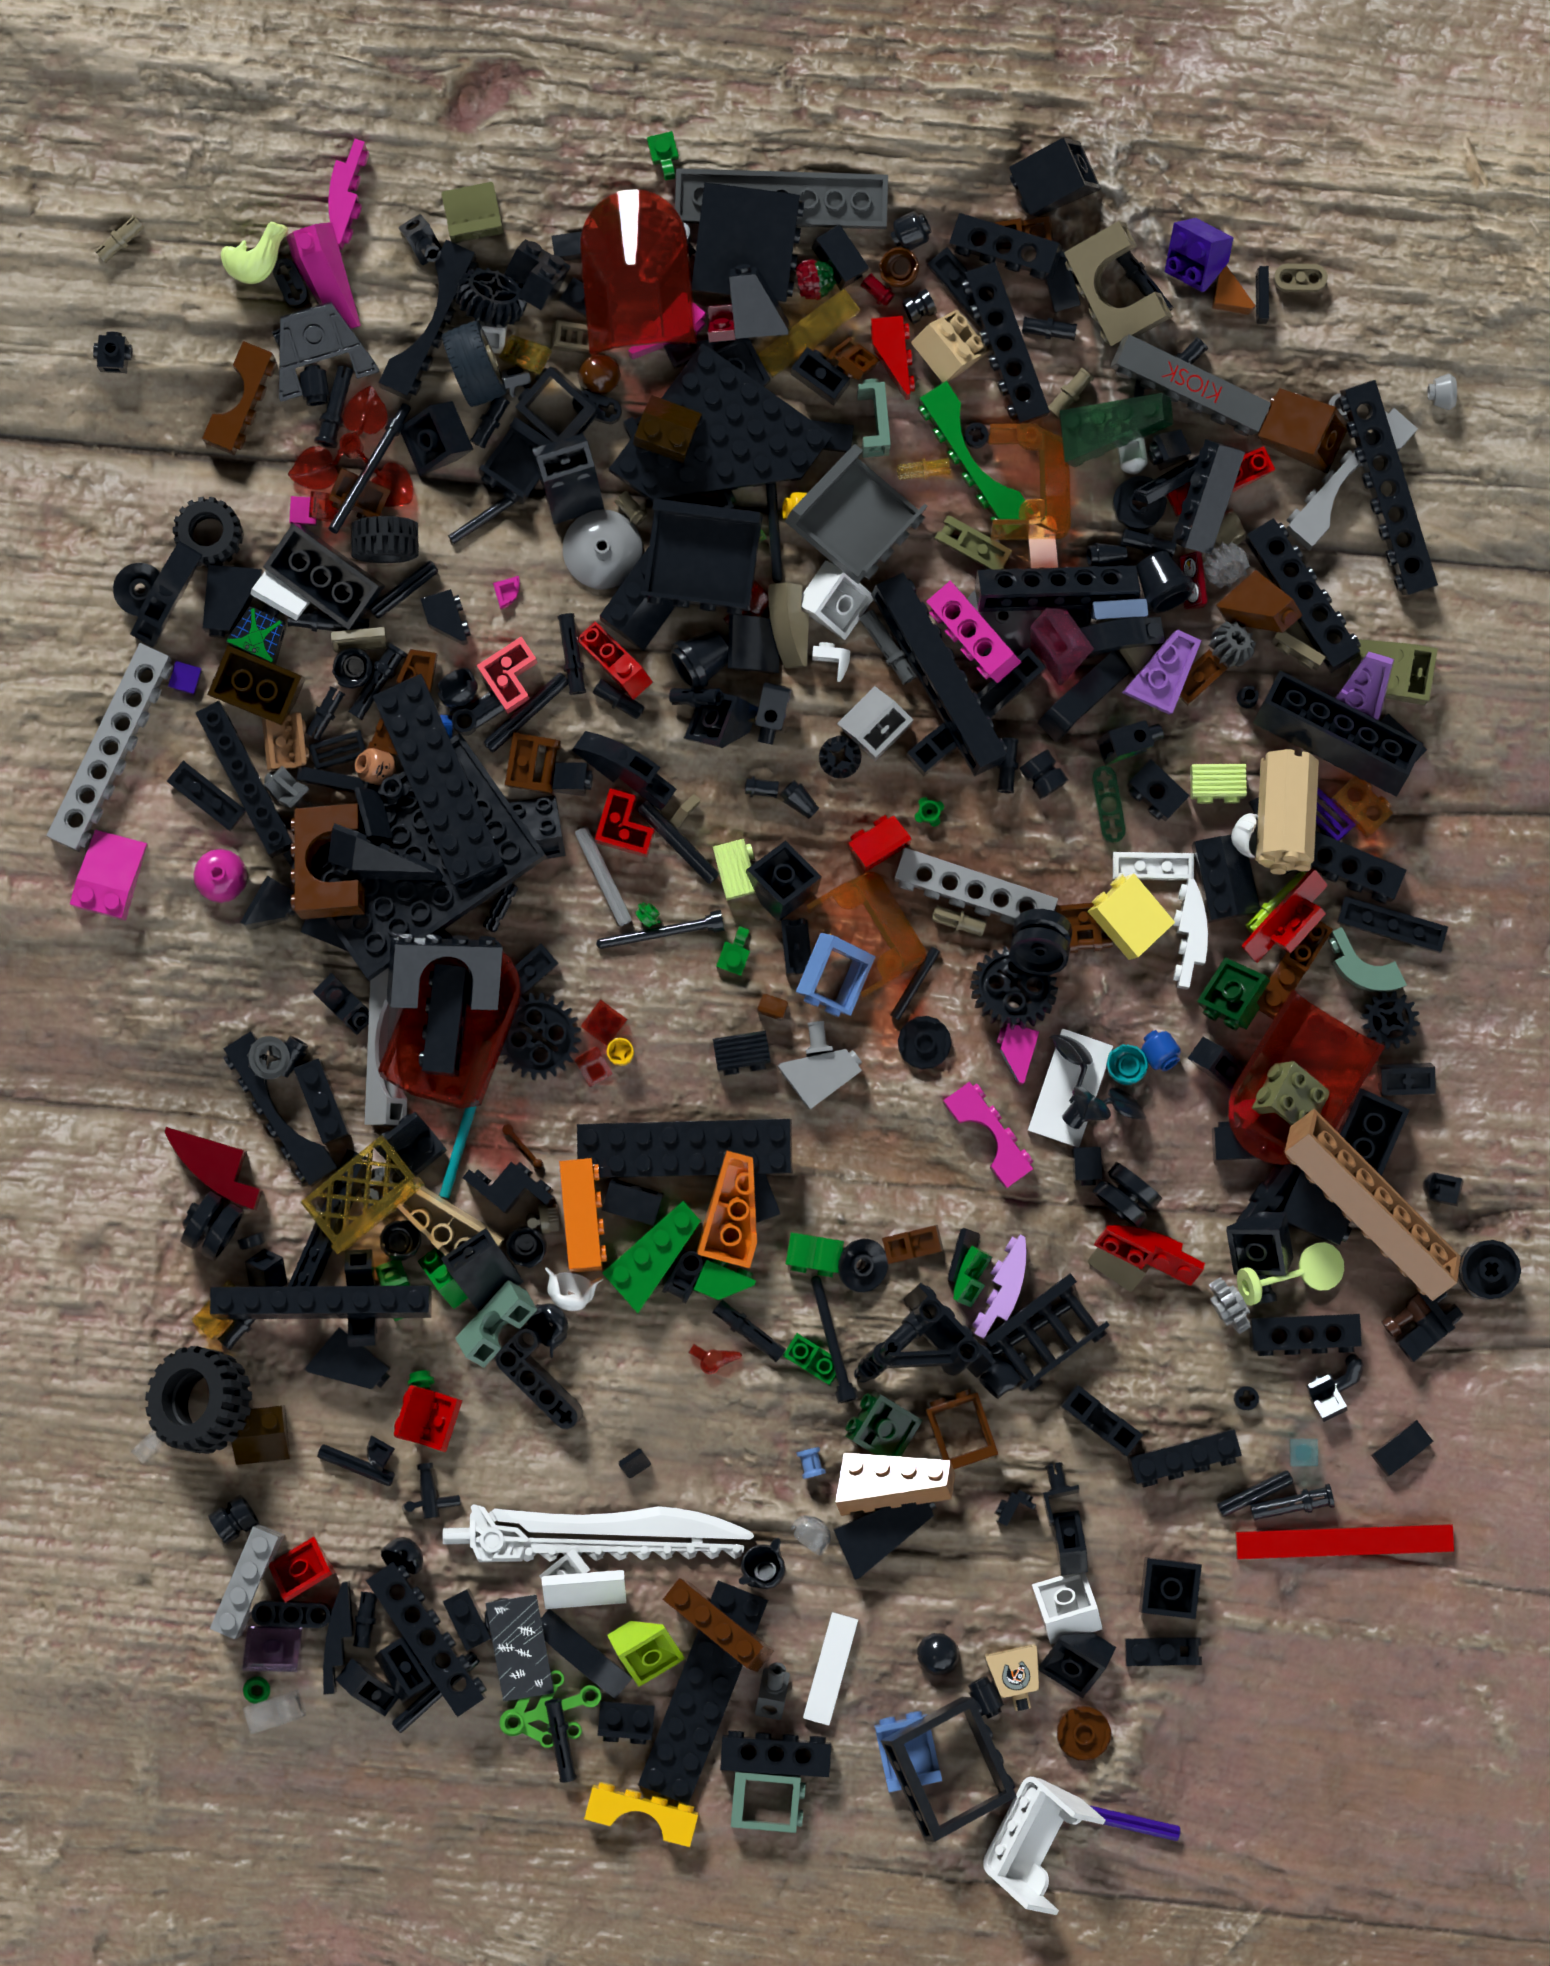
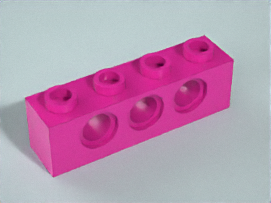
M951 580L926 601L932 608L929 612L938 624L944 622L948 628L945 630L947 635L954 642L959 640L964 645L960 650L970 661L974 658L977 660L979 665L976 668L986 680L991 677L998 683L1021 663L1018 657ZM960 611L959 616L956 619H952V615ZM976 629L975 634L972 637L967 638L968 633L971 630ZM992 647L991 653L983 656L984 651Z

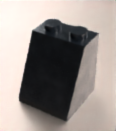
M1065 137L1009 167L1012 173L1010 175L1011 183L1015 189H1019L1022 196L1020 200L1021 205L1026 213H1030L1033 216L1039 217L1101 190L1081 142Z

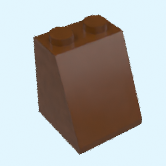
M1279 388L1276 396H1273L1270 400L1269 411L1257 436L1265 446L1328 474L1347 433L1346 420L1335 406Z

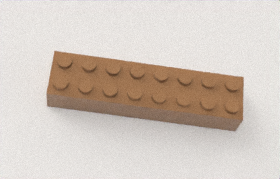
M1315 1109L1311 1110L1290 1127L1285 1148L1287 1159L1293 1165H1298L1304 1171L1306 1178L1311 1183H1316L1323 1190L1324 1196L1341 1209L1346 1219L1353 1221L1360 1228L1365 1238L1371 1239L1378 1246L1379 1251L1384 1257L1390 1258L1397 1265L1399 1272L1403 1276H1408L1415 1283L1417 1290L1421 1294L1427 1295L1434 1301L1457 1284L1461 1256Z

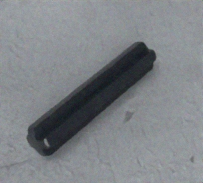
M427 561L371 605L370 611L377 619L381 618L436 575L438 568L432 561Z
M325 1444L321 1445L317 1457L386 1486H391L395 1478L394 1472L383 1469L380 1473L371 1463Z
M1283 1471L1218 1503V1510L1223 1517H1226L1293 1484V1478L1289 1471Z

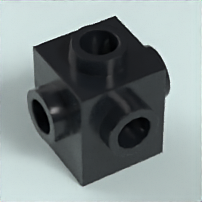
M106 332V335L98 336V343H94L93 357L97 359L99 371L127 374L128 361H132L133 346L129 344L125 336H122V333Z

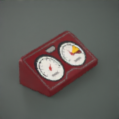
M1195 551L1179 558L1180 569L1186 576H1190L1195 584L1192 595L1184 602V608L1187 610L1204 608L1207 604L1202 552Z

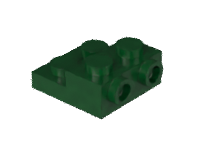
M1225 957L1197 1000V1003L1204 1009L1202 1013L1209 1019L1216 1021L1219 1017L1224 1020L1223 1023L1235 1031L1239 1027L1247 1030L1260 1009L1257 1001L1271 980L1266 975Z
M873 1390L871 1394L867 1393L861 1399L860 1408L862 1409L857 1417H852L848 1421L845 1437L875 1455L901 1457L923 1420Z

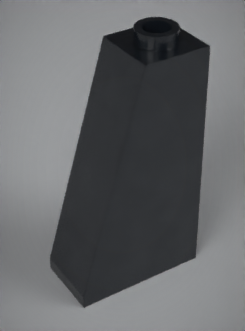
M914 1502L902 1504V1507L891 1508V1506L881 1507L833 1528L854 1579L861 1578L934 1516L932 1510L936 1508L935 1503L916 1504Z

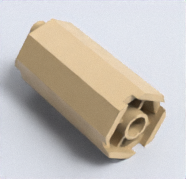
M1278 750L1268 752L1266 757L1261 759L1256 861L1264 867L1270 868L1272 874L1281 875L1290 870L1309 871L1311 863L1314 861L1319 760L1308 752H1302V756H1296L1295 750Z

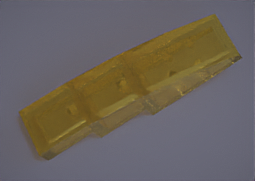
M844 288L789 329V335L780 336L758 354L763 366L772 378L795 363L807 347L811 350L815 349L818 343L837 331L839 326L858 314L860 309Z

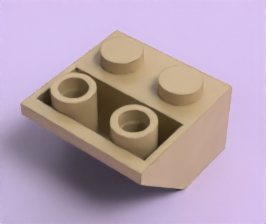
M958 310L928 324L911 342L942 383L956 378L990 351L987 346L984 347L980 336L976 334L968 324L967 319Z

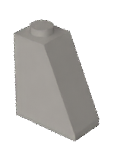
M847 1049L782 1062L777 1065V1068L806 1107L811 1109L860 1073L862 1070L859 1065L862 1062L853 1050L848 1052Z

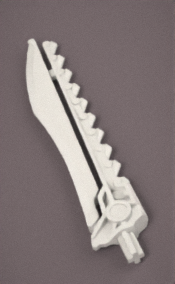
M473 1504L471 1506L470 1528H443V1544H470L478 1562H516L523 1560L528 1562L534 1559L533 1557L536 1553H539L551 1562L557 1559L559 1553L566 1555L572 1549L579 1556L582 1555V1552H585L595 1561L602 1559L605 1552L610 1553L619 1561L627 1558L628 1552H632L638 1558L644 1560L649 1558L652 1551L665 1560L673 1557L672 1555L675 1551L688 1560L696 1557L695 1555L698 1551H701L710 1559H714L719 1556L718 1554L721 1550L736 1559L742 1556L744 1545L702 1543L703 1538L750 1540L754 1537L752 1532L714 1516L690 1510L660 1506L618 1513L571 1515L496 1508L488 1513L485 1507ZM495 1521L519 1523L528 1532L688 1537L692 1538V1543L528 1538L518 1527L496 1525Z

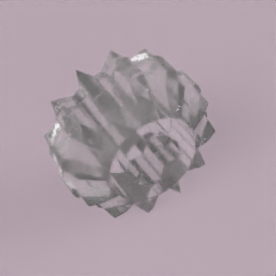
M1222 542L1217 549L1213 547V552L1205 555L1206 562L1203 563L1207 579L1219 588L1223 586L1231 588L1234 582L1240 583L1239 578L1247 576L1246 569L1250 567L1245 551L1233 542L1228 545Z

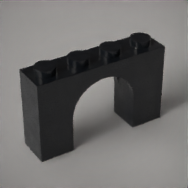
M400 934L398 938L391 937L386 1000L390 1008H418L419 981L424 968L437 958L455 957L462 960L468 967L467 1004L470 1009L498 1010L503 947L498 940L490 936H481L479 940H469L468 937L461 935L453 936L452 939H442L439 935H426L425 938H415L411 934Z

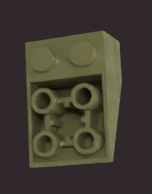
M1358 639L1361 644L1359 648L1360 653L1357 658L1350 662L1348 679L1369 651L1394 659L1385 699L1425 705L1429 702L1438 648L1408 643Z

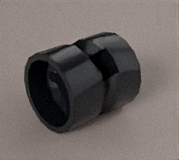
M1048 749L1033 757L1019 768L1027 781H1033L1032 789L1040 800L1069 781L1061 768L1054 767L1056 760Z
M242 1495L228 1502V1508L220 1507L208 1515L211 1524L226 1545L240 1537V1531L248 1532L253 1526L260 1524L254 1511Z

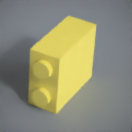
M1122 874L1110 884L1113 888L1107 894L1102 892L1092 901L1094 906L1088 912L1127 959L1131 960L1138 958L1175 921L1135 874L1128 876Z

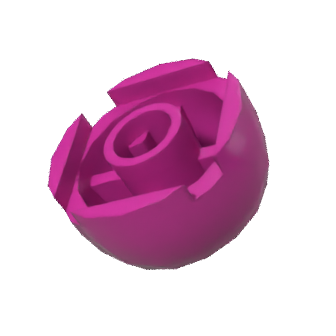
M216 849L200 857L195 865L193 877L195 886L201 895L210 901L224 903L234 900L243 892L247 884L248 873L246 865L238 855L230 850Z

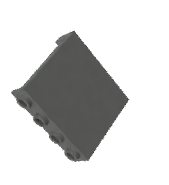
M854 444L791 510L785 522L853 581L859 584L864 577L869 580L879 568L877 563L880 560L885 563L895 551L892 549L895 544L901 546L910 535L907 531L911 527L915 530L925 519L922 514L928 505L924 504L918 510L858 459L863 450Z

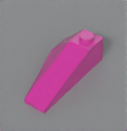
M332 222L314 224L290 233L286 238L293 263L318 304L332 302L351 329L361 326Z

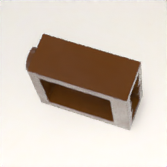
M970 1389L956 1393V1399L948 1402L945 1401V1398L929 1402L930 1408L925 1409L942 1460H950L953 1469L998 1455L978 1392L971 1393ZM972 1401L987 1446L949 1458L935 1413Z

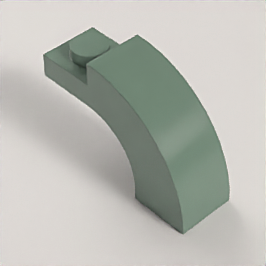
M1342 927L1331 932V939L1328 940L1334 954L1339 953L1341 957L1334 960L1332 965L1348 983L1361 990L1374 993L1392 992L1407 986L1395 961L1384 966L1369 965L1356 955Z

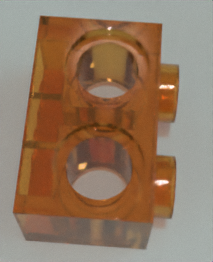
M1354 776L1331 800L1356 824L1355 827L1368 838L1393 814L1390 810L1392 806L1383 796L1377 797L1371 791L1373 787L1370 783ZM1349 789H1356L1360 793V800L1358 802H1353L1348 798L1347 792ZM1368 808H1375L1379 812V819L1377 821H1372L1367 817L1366 811Z

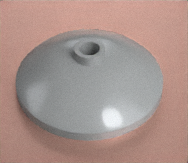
M595 510L580 516L568 528L563 541V557L567 569L577 581L594 589H611L622 585L642 557L643 552L641 537L635 525L630 523L629 519L624 515L611 510ZM605 542L607 548L602 551L597 548L598 543Z

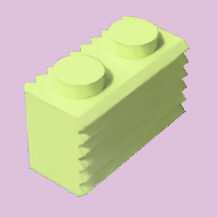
M1192 764L1190 767L1191 799H1197L1198 804H1211L1213 799H1224L1226 804L1240 803V799H1244L1247 795L1246 764Z
M744 839L713 846L726 900L754 894L755 891L746 874V869L751 866L750 860L755 859L751 844L745 845Z

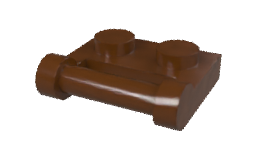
M513 733L505 786L553 794V785L551 783L557 750H560L561 741ZM539 746L547 748L541 783L533 782Z

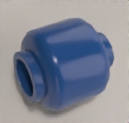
M1154 1030L1144 1037L1145 1043L1142 1045L1141 1050L1145 1053L1148 1063L1154 1070L1161 1069L1162 1071H1167L1180 1061L1181 1048L1169 1032L1162 1031L1158 1033L1157 1030Z

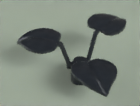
M1051 1035L1049 1037L1053 1039L1056 1049L1066 1060L1081 1067L1076 1087L1072 1090L1073 1095L1069 1099L1071 1105L1062 1115V1119L1067 1125L1074 1129H1079L1086 1121L1108 1120L1111 1112L1107 1104H1113L1115 1110L1126 1117L1139 1120L1147 1118L1139 1103L1124 1090L1111 1088L1108 1091L1109 1097L1102 1101L1081 1087L1087 1071V1064L1090 1065L1093 1062L1090 1052L1084 1045L1071 1037L1064 1035Z

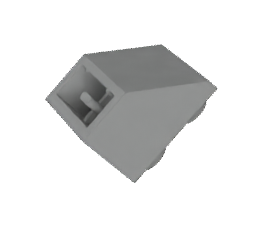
M874 686L837 725L867 755L876 761L913 724V719L893 699Z

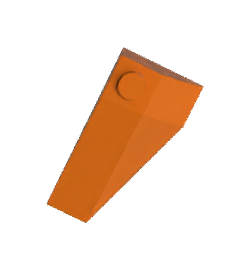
M726 1151L697 1245V1255L750 1268L757 1245L753 1157Z

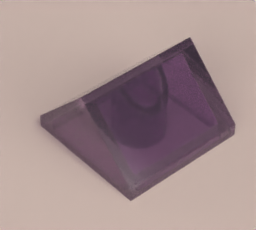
M248 1626L242 1666L243 1671L298 1672L301 1670L302 1628Z

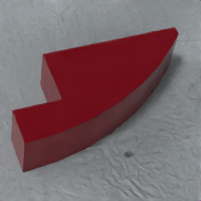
M168 1127L165 1128V1134L173 1149L196 1177L221 1196L257 1211L263 1190L237 1182L247 1151Z

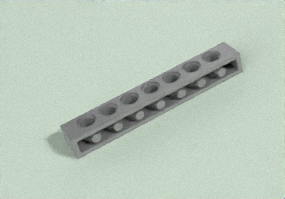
M139 643L46 835L50 839L77 852H80L82 847L86 848L92 835L89 831L93 823L97 824L103 814L101 806L105 799H110L115 789V785H113L116 775L120 776L123 773L127 763L124 759L128 751L132 752L137 744L138 737H136V734L140 727L144 728L149 719L150 713L147 711L151 703L155 704L159 699L162 690L159 686L163 678L167 680L172 672V659L168 655ZM144 671H153V679L150 682H141L140 676ZM132 695H141L142 701L138 706H129V699ZM123 718L129 719V728L125 731H119L117 729L119 720ZM111 742L118 743V751L114 755H107L105 752L106 746ZM100 766L106 767V776L102 779H95V769ZM88 790L94 791V800L88 804L83 803V794ZM77 814L82 815V825L73 828L70 824L71 818Z

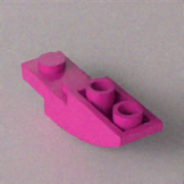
M354 139L346 163L338 160L335 161L330 181L329 219L333 225L339 250H343L345 243H350L353 235V229L351 228L353 219H358L362 209V204H359L358 195L352 193V191L356 192L361 178L358 176L361 166L365 167L369 151H366L365 142Z

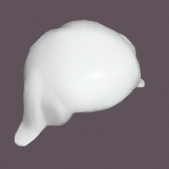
M1253 813L1243 815L1235 824L1231 834L1232 843L1241 854L1250 858H1256L1258 815Z
M545 1268L549 1274L547 1292L554 1304L566 1311L583 1309L592 1300L597 1284L604 1279L600 1277L590 1281L584 1276L567 1272L554 1275L550 1269Z

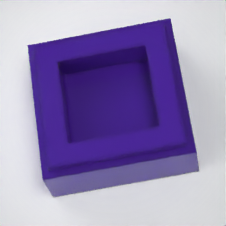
M176 661L168 687L195 695L202 668Z

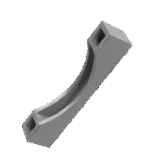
M1393 408L1389 414L1386 411L1385 413L1397 452H1399L1418 428ZM1367 431L1365 434V440L1369 445H1373L1376 441L1374 431L1372 433ZM1351 450L1339 461L1342 466L1337 472L1331 470L1324 477L1322 482L1325 485L1318 492L1314 489L1306 497L1304 502L1307 505L1300 512L1296 509L1286 520L1290 523L1286 528L1288 533L1308 551L1330 528L1331 510L1339 487L1352 472L1362 466V463L1359 464L1357 462L1355 453Z
M389 968L370 980L365 1125L397 1126L399 1121L407 1115V1097L398 1077L395 1053L397 1028L403 1008H390L386 1000Z

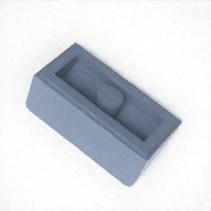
M1145 598L1094 601L1091 611V618L1095 620L1148 617L1147 600Z

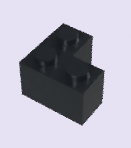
M525 239L517 247L504 274L524 285L518 296L519 298L542 310L559 292L571 266L565 263L561 257L543 250L538 243Z

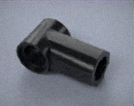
M490 691L466 708L457 710L452 717V723L458 733L463 736H469L477 728L505 711L494 692ZM463 716L472 718L471 726L466 729L458 726V720Z

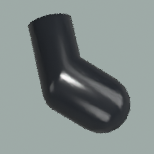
M1350 1354L1346 1357V1374L1334 1380L1339 1393L1360 1381L1364 1364L1362 1359L1356 1354Z

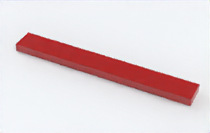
M1453 1524L1235 1532L1236 1559L1454 1552Z

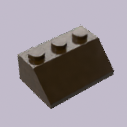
M227 645L207 695L282 726L296 704L306 679L302 675Z

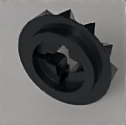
M839 735L829 738L821 746L819 752L820 766L826 774L833 778L842 779L850 777L858 770L861 764L862 755L860 748L849 737ZM844 747H846L845 757L848 758V760L851 761V763L848 761H841L840 764L837 765V767H834L836 763V757L833 756V754L830 753V751L833 753H839L841 750H843Z

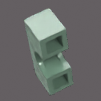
M508 1280L455 1339L466 1358L485 1368L501 1349L498 1336L503 1326L510 1323L520 1329L537 1311V1308L526 1290Z

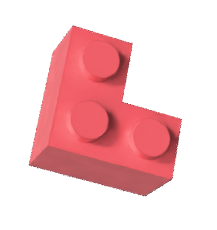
M521 636L476 666L507 714L529 700L527 692L517 677L536 665L537 659Z

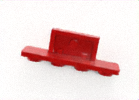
M1312 868L1242 944L1243 950L1254 962L1258 963L1274 945L1291 953L1326 915L1320 906L1313 903L1327 887V883L1315 869Z

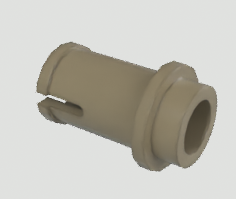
M628 491L618 496L620 500H615L614 503L630 518V523L639 525L647 518L646 508L641 507L629 495Z

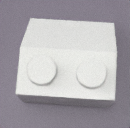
M825 560L802 594L801 609L805 613H809V616L843 640H846L859 621V618L873 601V598L871 596L872 593L861 583L857 584L835 564Z
M1085 1573L1058 1576L1032 1584L1050 1645L1055 1644L1061 1635L1092 1633L1102 1630L1098 1607Z

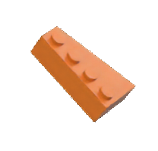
M592 1158L559 1161L569 1270L571 1273L603 1270V1262L607 1261L606 1245H601L600 1235L605 1234L603 1218H598V1208L602 1207L601 1191H596L595 1181L600 1180L598 1164L593 1165Z

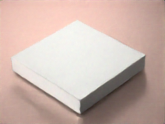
M265 570L253 586L250 593L252 596L296 621L310 603V601L267 570Z

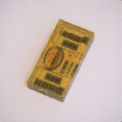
M511 334L499 358L506 363L540 374L552 350L546 346Z

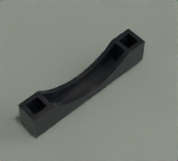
M449 240L445 241L441 249V256L435 262L439 292L432 320L413 345L389 359L378 382L381 389L410 401L412 395L416 396L422 385V381H420L423 371L428 372L433 362L431 354L435 347L439 348L443 341L442 334H444L442 331L446 323L450 325L455 316L456 310L453 308L456 304V288L460 278H462L463 274L468 273L469 270L475 271L478 267L475 252Z
M1029 648L1018 656V659L1021 661L1018 666L998 683L992 680L977 694L985 716L988 715L990 718L995 716L1045 672L1046 667ZM942 723L908 751L906 757L924 777L958 747L945 724Z
M250 1031L223 1048L227 1054L223 1058L231 1070L236 1068L241 1077L237 1080L244 1092L250 1091L255 1098L252 1105L260 1116L265 1114L270 1123L266 1127L275 1139L279 1136L284 1144L280 1148L288 1161L293 1159L298 1169L294 1171L302 1184L308 1182L310 1186H313L339 1168L325 1146L304 1138L287 1125L271 1099L267 1080L255 1076L253 1070L248 1067L249 1058L247 1054L250 1051L251 1044L258 1040L255 1034ZM264 1054L259 1056V1058H262V1060L266 1061L267 1065L268 1055Z

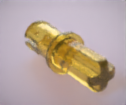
M949 458L930 461L921 459V462L899 464L897 466V476L899 480L922 477L924 480H927V477L950 475Z

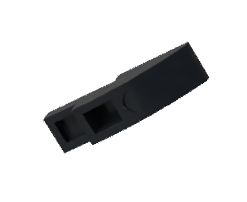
M181 541L177 543L148 593L130 635L152 648L157 644L203 554Z
M585 731L572 749L574 753L614 783L619 778L660 811L666 806L677 790L657 774L660 766L636 750L611 738Z

